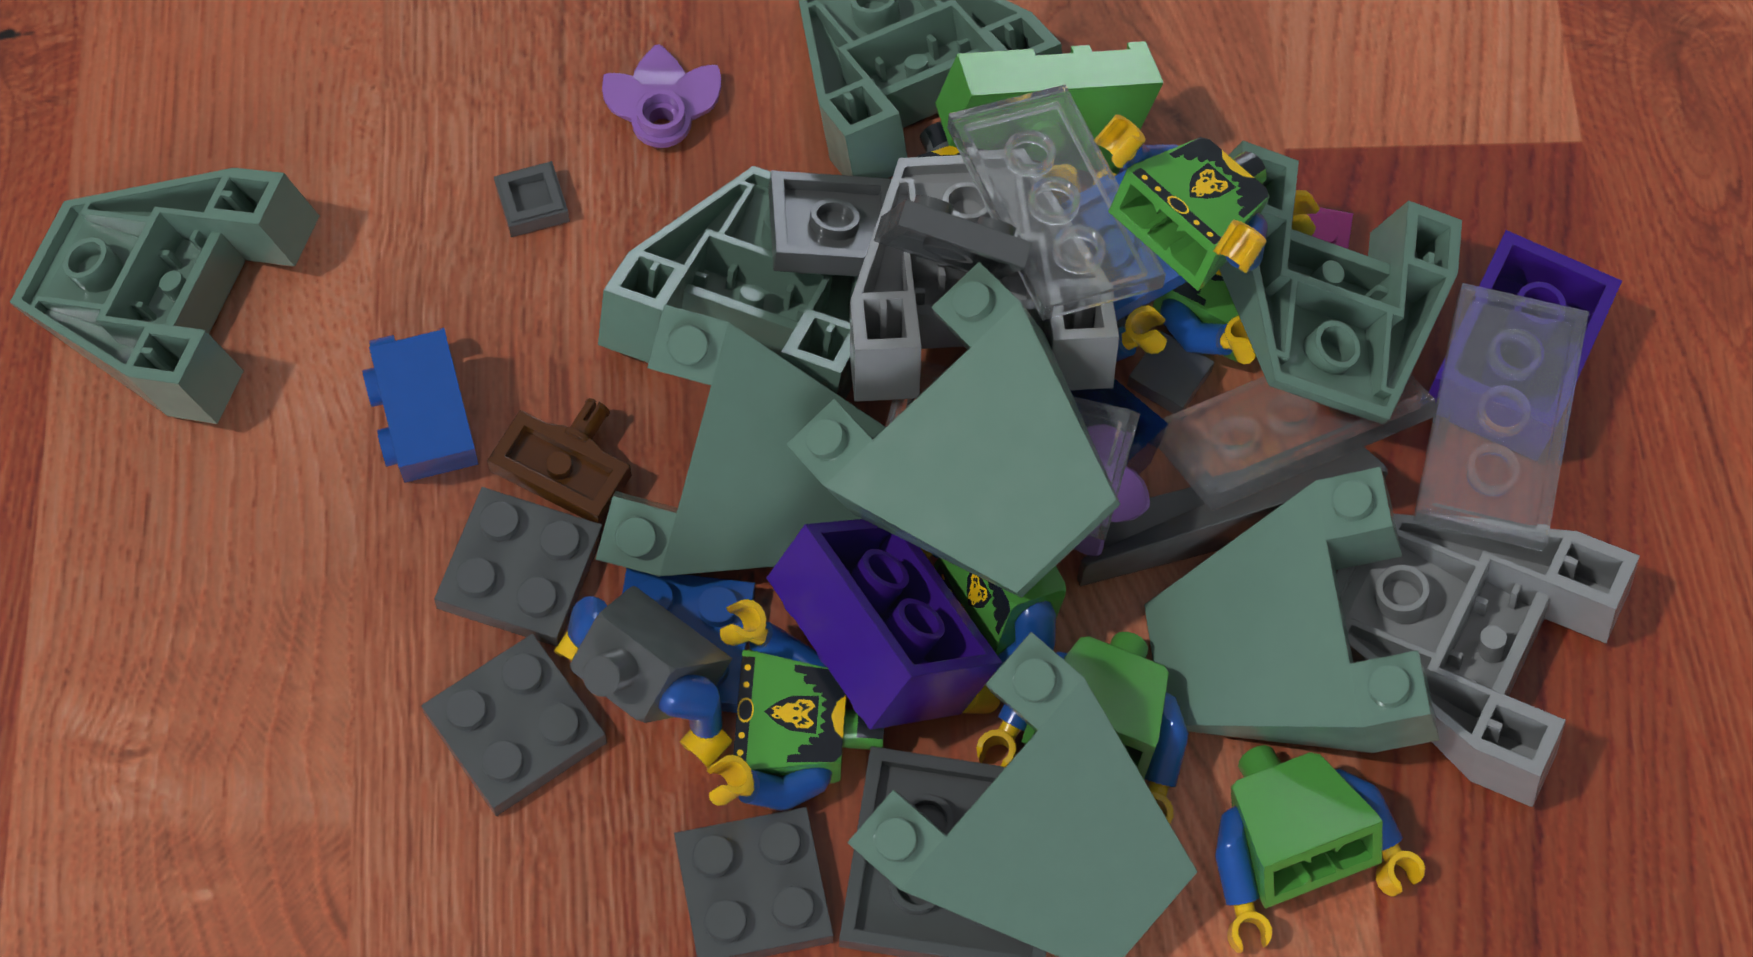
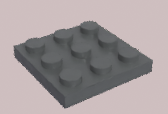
M871 746L857 831L886 797L895 790L947 835L1006 767ZM854 849L839 937V947L898 957H1046V951L899 890Z

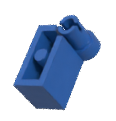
M445 328L401 340H395L394 335L370 340L369 349L374 367L362 370L371 407L384 406L389 427L378 429L377 434L386 467L398 464L404 483L479 465Z

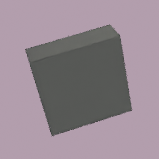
M552 161L494 176L495 187L511 237L570 222L568 209Z
M1161 331L1160 333L1167 339L1164 350L1158 354L1146 352L1130 374L1127 386L1180 417L1212 372L1214 361L1202 354L1186 352L1175 338Z

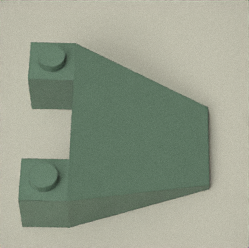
M798 0L829 158L839 172L846 176L890 178L893 176L898 159L908 158L903 128L938 113L935 103L957 54L1034 49L1035 55L1062 54L1061 42L1032 12L1007 0Z
M1242 141L1229 156L1234 158L1242 152H1252L1261 159L1266 168L1267 176L1262 185L1267 188L1269 199L1261 213L1268 225L1266 244L1262 261L1256 269L1244 273L1226 261L1219 270L1268 385L1384 424L1390 420L1458 275L1462 220L1408 200L1370 232L1368 256L1292 229L1299 161Z
M752 166L627 253L603 290L598 345L649 363L665 304L730 322L846 400L853 384L850 360V300L858 277L773 271L768 194L771 171Z
M235 167L66 200L52 222L10 303L17 310L165 415L218 424L244 370L209 333L245 261L295 267L320 216L285 173Z
M978 262L931 307L954 336L968 349L954 364L874 439L833 399L786 445L820 483L855 516L1022 598L1120 505V502L1046 335L1022 303L989 270Z
M664 304L647 368L711 385L678 508L616 491L611 500L596 560L656 576L774 567L805 524L861 519L852 514L830 493L786 444L833 399L850 414L872 439L886 427L730 322Z
M1381 467L1315 480L1144 604L1153 661L1164 665L1169 672L1166 692L1177 699L1188 732L1368 753L1439 740L1427 676L1418 650L1353 663L1336 570L1402 557L1391 499Z
M1030 632L986 683L987 688L992 694L1036 731L1027 744L947 835L903 795L893 790L847 843L899 890L1055 956L1125 957L1196 875L1197 870L1085 678L1035 634Z

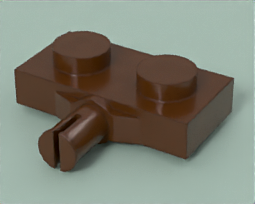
M593 398L586 399L585 405L570 427L547 424L520 410L487 460L491 472L583 519L602 524L608 514L614 493L616 491L622 492L632 476L629 464L603 452L592 440L606 417L610 414L609 409L603 403L599 402L596 405V400Z

